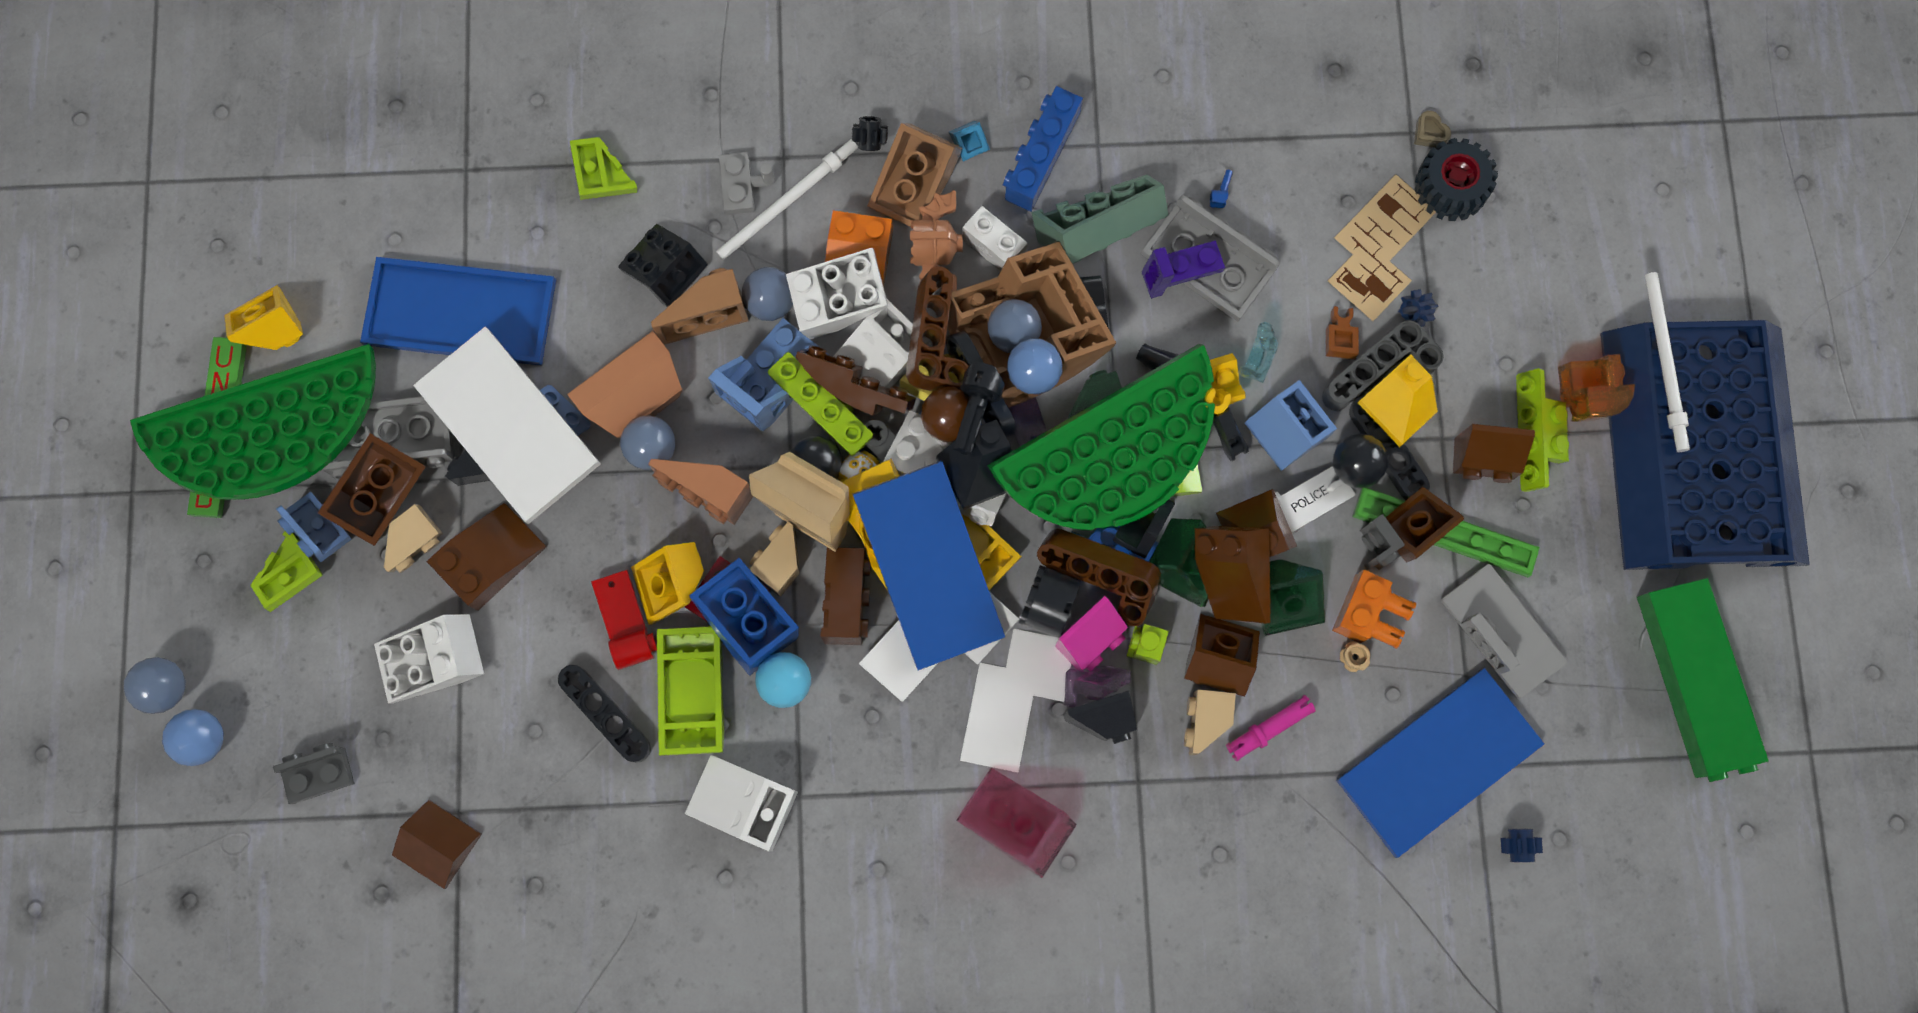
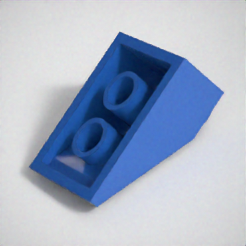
M740 558L736 559L689 595L728 651L749 676L758 670L759 665L768 656L781 652L799 638V627Z

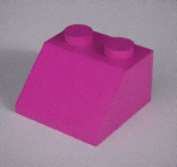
M1104 596L1058 639L1055 647L1079 673L1086 668L1091 672L1104 660L1100 654L1108 647L1114 651L1126 639L1123 633L1128 627L1109 599Z

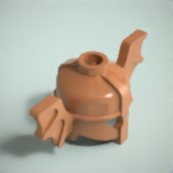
M955 190L945 195L935 193L929 205L919 207L922 220H910L911 228L913 229L910 231V240L913 242L911 247V255L913 257L910 258V263L915 266H922V272L919 275L920 280L931 268L947 266L953 260L956 252H963L962 234H956L949 221L939 220L944 215L956 211ZM952 274V292L957 291V276Z

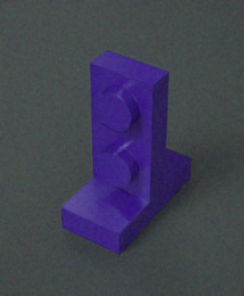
M1215 240L1168 254L1165 247L1155 249L1141 272L1152 299L1162 296L1167 287L1221 273L1226 267Z

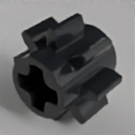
M863 116L859 118V124H853L852 142H859L860 150L878 151L881 149V143H887L888 126H881V118Z

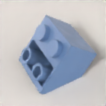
M1300 380L1274 397L1245 422V425L1280 471L1329 438L1337 429Z

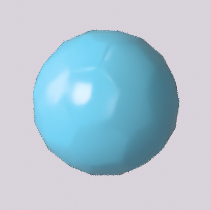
M788 652L775 653L768 656L759 665L755 678L756 688L760 697L769 705L778 708L792 707L800 703L807 696L811 686V673L807 664L797 655Z

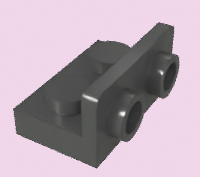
M1383 514L1360 530L1363 534L1361 538L1365 546L1371 552L1375 551L1378 555L1364 565L1367 570L1375 566L1379 571L1401 556L1397 550L1405 544Z
M326 743L314 747V753L302 756V753L288 755L282 758L283 763L273 766L274 773H281L288 804H296L355 784L346 749L333 746V743Z

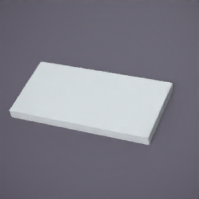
M487 327L481 329L413 385L527 524H530L601 465L598 459Z

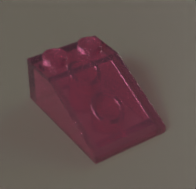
M993 768L989 770L956 820L1040 878H1043L1077 825L1067 813Z

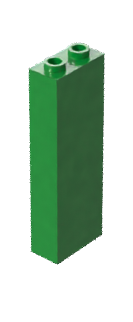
M1705 578L1638 596L1637 600L1695 778L1707 777L1709 782L1729 778L1727 774L1729 771L1738 770L1739 775L1758 771L1757 764L1769 762L1709 579Z

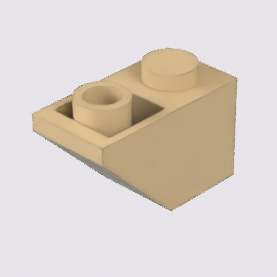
M414 504L389 523L384 568L387 572H395L397 570L399 573H402L415 563L412 559L421 551L426 554L440 543L437 538L443 535L442 531L420 505Z
M789 522L784 527L779 525L770 535L769 540L771 543L764 551L758 550L749 562L752 565L750 570L757 579L780 597L800 574L796 532L793 525Z
M1196 690L1193 692V697H1188L1187 715L1192 717L1191 728H1186L1184 746L1189 747V755L1201 753L1233 726L1236 693Z

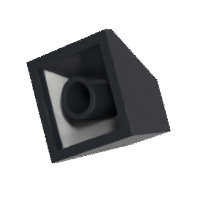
M997 420L980 425L972 454L964 455L959 451H954V441L936 455L937 462H943L952 490L963 510L1006 494L987 466L1012 452L1011 445Z
M1129 690L1068 709L1063 714L1066 722L1103 741L1112 739L1113 744L1132 739L1130 733L1137 730Z

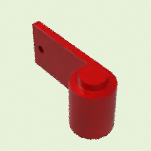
M628 570L591 581L610 639L608 645L611 657L617 670L619 671L654 659V652L657 651V641L653 633L648 634Z

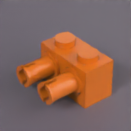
M1362 570L1353 579L1332 631L1358 643L1373 637L1397 649L1402 642L1400 637H1404L1405 631L1380 621L1379 614L1385 609L1409 621L1414 613L1411 610L1416 608L1417 603L1392 593L1391 586L1393 582L1367 570Z

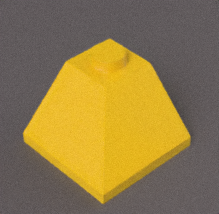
M278 285L224 315L226 336L233 343L278 350L283 346L290 347L299 341L300 336L303 335L301 323Z
M1411 354L1357 402L1399 447L1438 412L1432 376Z
M695 542L666 545L631 567L648 624H655L690 603L691 598L689 595L696 590L704 572Z

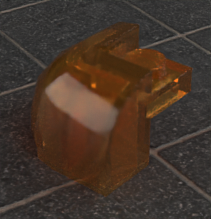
M1620 354L1606 355L1590 361H1571L1558 366L1561 401L1566 402V407H1569L1572 414L1571 421H1596L1620 414L1629 406L1634 397L1635 384L1623 385L1625 369L1621 363Z

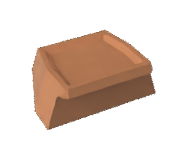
M651 331L567 395L585 417L616 438H621L624 428L631 420L647 415L656 416L680 397L682 388L669 350L654 331Z

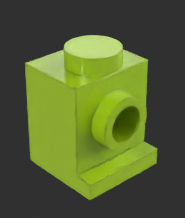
M1144 624L1141 628L1135 626L1126 656L1157 665L1161 661L1169 631Z

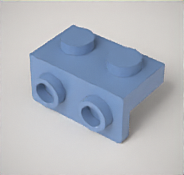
M310 491L286 510L282 505L276 508L282 517L277 522L288 535L295 532L301 539L297 545L308 558L315 555L322 562L352 539L342 527L317 513L322 504Z

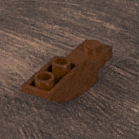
M809 346V348L797 351L796 359L818 384L841 401L860 411L875 415L881 412L884 406L905 414L914 408L916 397L908 395V390L897 386H891L890 388L879 385L880 381L872 377L863 376L860 379L863 367L854 364L855 360L850 357L837 355V358L827 355V350L817 346Z

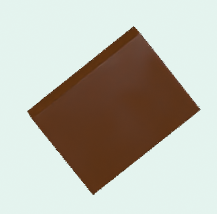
M1424 487L1385 517L1405 544L1397 551L1406 563L1417 559L1464 520L1462 514Z
M428 800L400 827L392 856L441 888L446 889L482 833L431 800Z

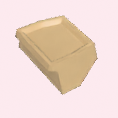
M791 452L780 455L778 462L749 474L751 495L772 510L776 516L791 523L795 528L836 552L846 535L850 514L849 488L847 485Z

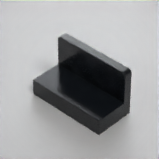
M1169 499L1158 508L1156 513L1151 512L1136 521L1120 526L1113 541L1145 559L1160 534L1175 502Z

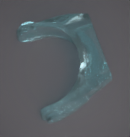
M1263 322L1258 326L1257 336L1245 367H1241L1239 375L1244 378L1264 383L1278 349V342L1270 323ZM1265 351H1267L1265 362L1263 363L1261 369L1258 371L1263 361Z

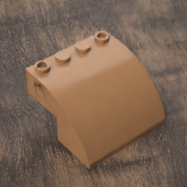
M1060 242L1007 258L998 277L952 292L947 330L950 335L965 331L971 338L983 362L997 369L1005 384L1002 397L1008 408L1039 395L1027 394L1014 386L1010 381L1007 371V361L1010 353L998 349L990 339L988 333L990 314L1003 301L1011 299L1023 300L1031 304L1038 311L1042 324V332L1039 339L1051 343L1058 350L1063 364L1059 382L1053 388L1091 366L1116 344L1115 339Z

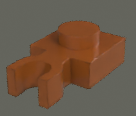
M1334 306L1331 310V322L1333 324H1329L1326 328V356L1356 359L1358 356L1359 330L1358 327L1350 326V321L1353 318V308L1347 310L1346 318L1339 316L1337 306Z

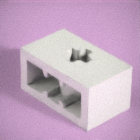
M983 206L962 227L963 241L1000 271L1007 258L1027 252L1028 243Z

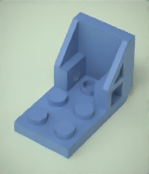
M782 318L747 360L740 356L716 368L708 379L715 393L763 432L777 420L793 401L788 393L768 375V370L787 352L796 358L797 351L809 348V346H819Z

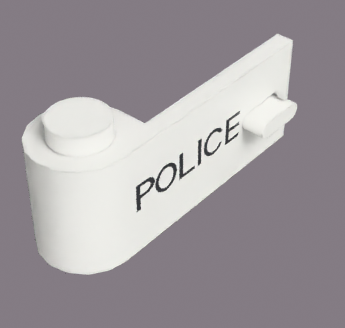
M1333 466L1281 496L1278 491L1275 492L1292 534L1356 495L1350 486L1338 478Z

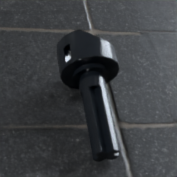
M980 362L971 363L966 369L960 385V389L970 397L953 450L959 451L964 455L972 454L987 401L998 402L1003 394L1005 384L997 369L992 365Z

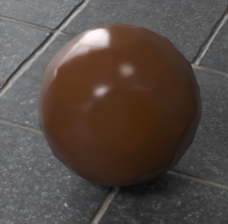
M942 387L934 390L925 399L922 406L921 419L925 430L937 440L954 442L957 438L970 396L956 387Z

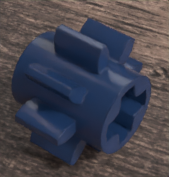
M1421 289L1411 291V296L1401 297L1403 303L1398 313H1401L1405 319L1404 321L1411 320L1424 327L1426 322L1436 319L1434 313L1439 306L1432 299V293L1422 295Z
M1508 829V838H1500L1501 853L1510 854V862H1535V854L1543 853L1542 838L1534 837L1533 829Z

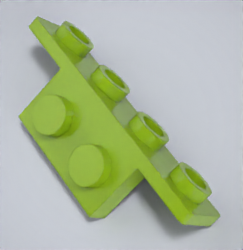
M787 352L768 370V375L851 456L856 455L873 438V433L853 414V408L845 402L838 400L818 384L791 353Z
M1537 368L1516 375L1518 428L1535 430V437L1523 474L1520 475L1521 491L1524 492L1549 487L1548 462L1558 464L1569 462L1566 402L1545 398L1544 370Z

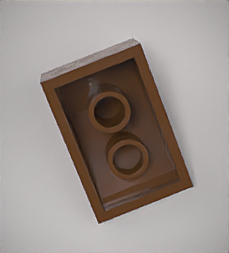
M370 433L317 513L375 546L426 466Z
M503 503L450 539L426 562L469 607L479 611L547 546Z
M1235 526L1195 528V560L1215 619L1270 623L1269 528Z

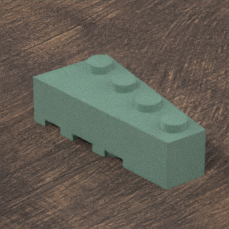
M1149 175L1111 186V192L1108 193L1092 192L1084 195V201L1069 205L1068 201L1056 204V210L1043 213L1042 209L1031 212L1038 243L1044 247L1060 242L1071 263H1077L1096 251L1104 250L1108 245L1128 238L1133 233L1147 226H1152L1157 221L1168 216L1164 185Z

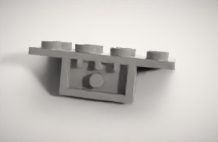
M1490 564L1485 565L1441 599L1447 610L1518 699L1526 696L1567 664L1564 656Z

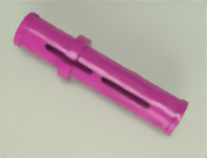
M1306 695L1301 696L1300 699L1259 725H1251L1248 727V732L1227 743L1226 747L1229 753H1234L1232 755L1234 760L1239 761L1258 747L1264 748L1268 745L1267 741L1311 713L1316 712L1313 703H1307L1310 699Z

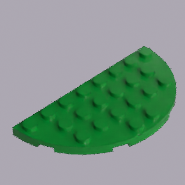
M370 344L363 345L131 419L133 434L140 449L158 471L175 484L198 495L226 500H245L281 492L309 479L321 471L343 451L358 431L369 409L376 379L374 349Z
M1197 344L987 465L994 478L1004 491L1023 508L1048 522L1063 527L1082 530H1094V528L1110 526L1118 527L1150 514L1168 501L1179 490L1178 486L1183 482L1188 473L1194 471L1209 439L1215 404L1205 402V395L1212 387L1211 382H1214V377L1205 346Z

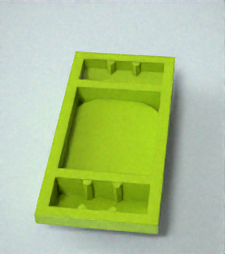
M712 627L657 629L659 756L723 753L722 641Z

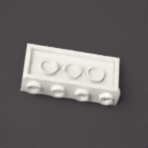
M910 410L884 461L891 458L901 476L936 463V455L953 442H942L933 438L925 430L921 415ZM1006 494L963 510L956 495L955 498L962 515L969 517L976 524L992 526Z

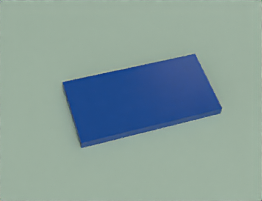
M376 257L360 343L363 345L370 344L371 347L451 355L481 329L487 327L516 363L542 366L556 279L554 276Z
M942 461L852 493L918 671L1005 638Z
M1483 668L1336 781L1393 856L1399 858L1544 745V742L1488 671Z

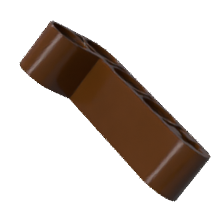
M942 266L931 268L919 282L906 368L908 382L916 388L934 391L942 387H956L960 389L964 373L968 368L965 362L944 356L953 276L947 268ZM927 308L932 309L936 313L937 318L930 316ZM923 337L929 338L933 347L926 345ZM919 365L924 366L928 370L929 376H925L920 372ZM948 372L956 375L958 383L953 382L949 378Z
M1062 529L1052 530L1037 551V557L1042 565L1121 595L1118 614L1128 626L1135 627L1141 625L1154 604L1161 580V573L1156 565Z

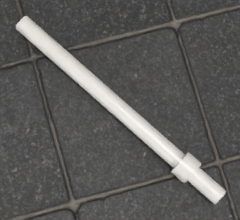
M850 139L835 153L830 152L827 154L818 167L716 250L718 256L725 260L830 171L834 173L842 166L841 162L858 149L856 143Z
M1651 272L1645 275L1670 412L1667 415L1669 429H1673L1676 451L1685 452L1690 450L1686 427L1689 426L1687 413L1683 412L1658 273Z

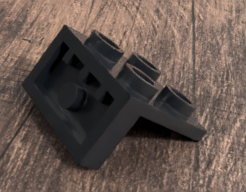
M656 224L647 231L644 238L635 248L625 256L618 268L646 286L664 306L668 307L685 292L708 266V263L688 241Z

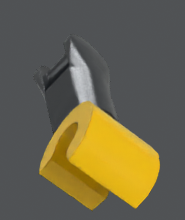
M1211 387L1205 395V402L1215 404L1213 424L1225 455L1230 461H1234L1236 459L1235 456L1242 452L1246 454L1249 452V449L1229 408L1231 401L1230 392L1222 388L1215 391ZM1235 438L1236 442L1230 445L1229 441Z

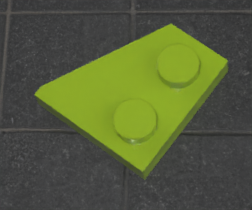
M600 137L570 140L580 200L637 193L635 181H631L620 162L609 153L608 147Z
M284 531L282 535L285 539L276 553H270L265 561L263 570L258 572L250 585L264 609L272 612L323 576L312 557L308 558L297 545L300 538L295 532L288 535Z

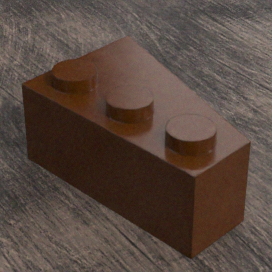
M827 547L824 579L825 600H823L822 607L824 623L820 634L824 644L862 645V637L868 638L869 619H863V607H869L870 588H864L865 576L871 575V564L869 557H866L865 549L838 548L835 552Z

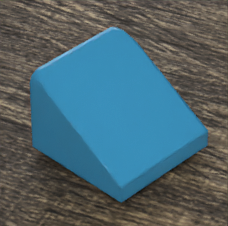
M972 121L949 131L953 143L963 148L960 154L962 161L990 150L978 121Z

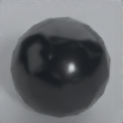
M1360 433L1344 438L1337 445L1333 454V468L1338 478L1348 486L1359 489L1377 484L1383 478L1388 468L1389 457L1386 448L1378 439L1371 435Z
M811 436L795 444L791 453L833 478L838 479L843 460L839 448L831 440L821 436Z

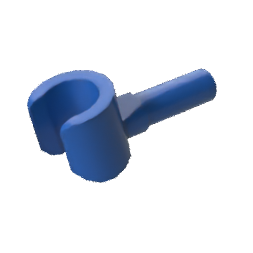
M1226 170L1220 190H1211L1209 203L1211 208L1225 207L1229 195L1228 186L1233 174L1231 170Z

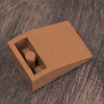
M651 459L648 463L654 471L652 476L658 480L661 486L671 492L675 488L678 489V492L684 496L683 499L696 508H699L700 505L705 506L704 509L709 512V515L722 524L729 521L735 525L753 498L748 482L723 466Z

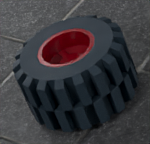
M1457 138L1450 139L1447 144L1442 141L1438 143L1436 148H1432L1425 157L1415 178V183H1417L1415 192L1416 194H1421L1418 201L1421 205L1428 204L1425 211L1429 214L1433 210L1438 213L1436 218L1441 220L1444 216H1448V221H1456L1458 216L1462 221L1468 219L1470 214L1474 216L1478 213L1497 184L1495 181L1498 178V171L1494 170L1496 162L1494 159H1488L1491 153L1487 149L1485 151L1480 150L1481 144L1475 142L1474 145L1469 144V139L1464 138L1461 142H1457Z

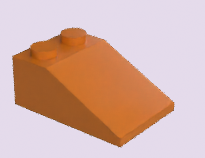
M833 210L825 262L873 248L884 287L893 236L892 219Z

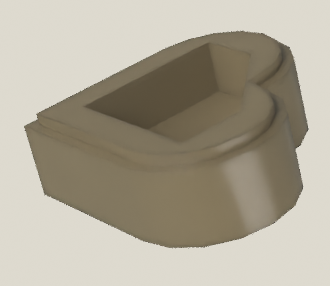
M1423 112L1416 123L1414 144L1435 148L1442 141L1447 144L1451 138L1449 126L1441 123V118L1436 112Z

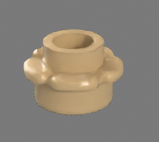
M1356 641L1347 643L1345 645L1346 648L1340 651V661L1345 664V669L1350 672L1363 671L1370 664L1369 649ZM1353 654L1358 656L1357 660L1352 658Z

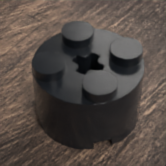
M1040 565L1034 582L1038 583L1039 586L1032 585L1026 601L1027 604L1031 605V608L1024 606L1018 624L1060 638L1081 581Z

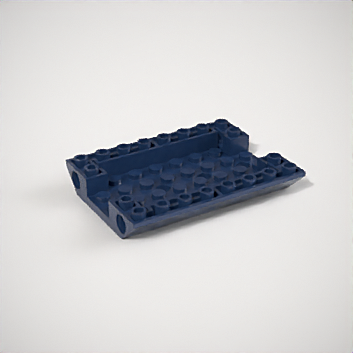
M1767 320L1667 322L1683 412L1687 413L1689 423L1686 430L1690 450L1685 452L1676 451L1673 429H1669L1667 415L1670 412L1653 322L1639 323L1600 333L1623 569H1685L1701 564H1745L1746 567L1810 565L1782 329ZM1700 345L1710 348L1712 352L1711 359H1705L1700 355ZM1707 404H1712L1718 409L1719 415L1717 419L1707 415ZM1714 464H1719L1724 468V479L1715 477L1712 472ZM1721 524L1727 525L1731 529L1732 537L1730 540H1725L1720 536L1719 527Z

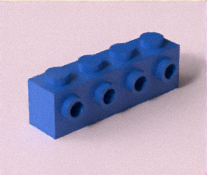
M1058 86L1055 87L1052 95L1047 94L1040 108V111L1043 113L1039 120H1033L1028 131V136L1031 138L1027 146L1024 144L1020 146L1015 158L1018 164L1014 171L1009 169L1004 179L1003 186L1006 187V201L1032 212L1080 115L1082 97Z

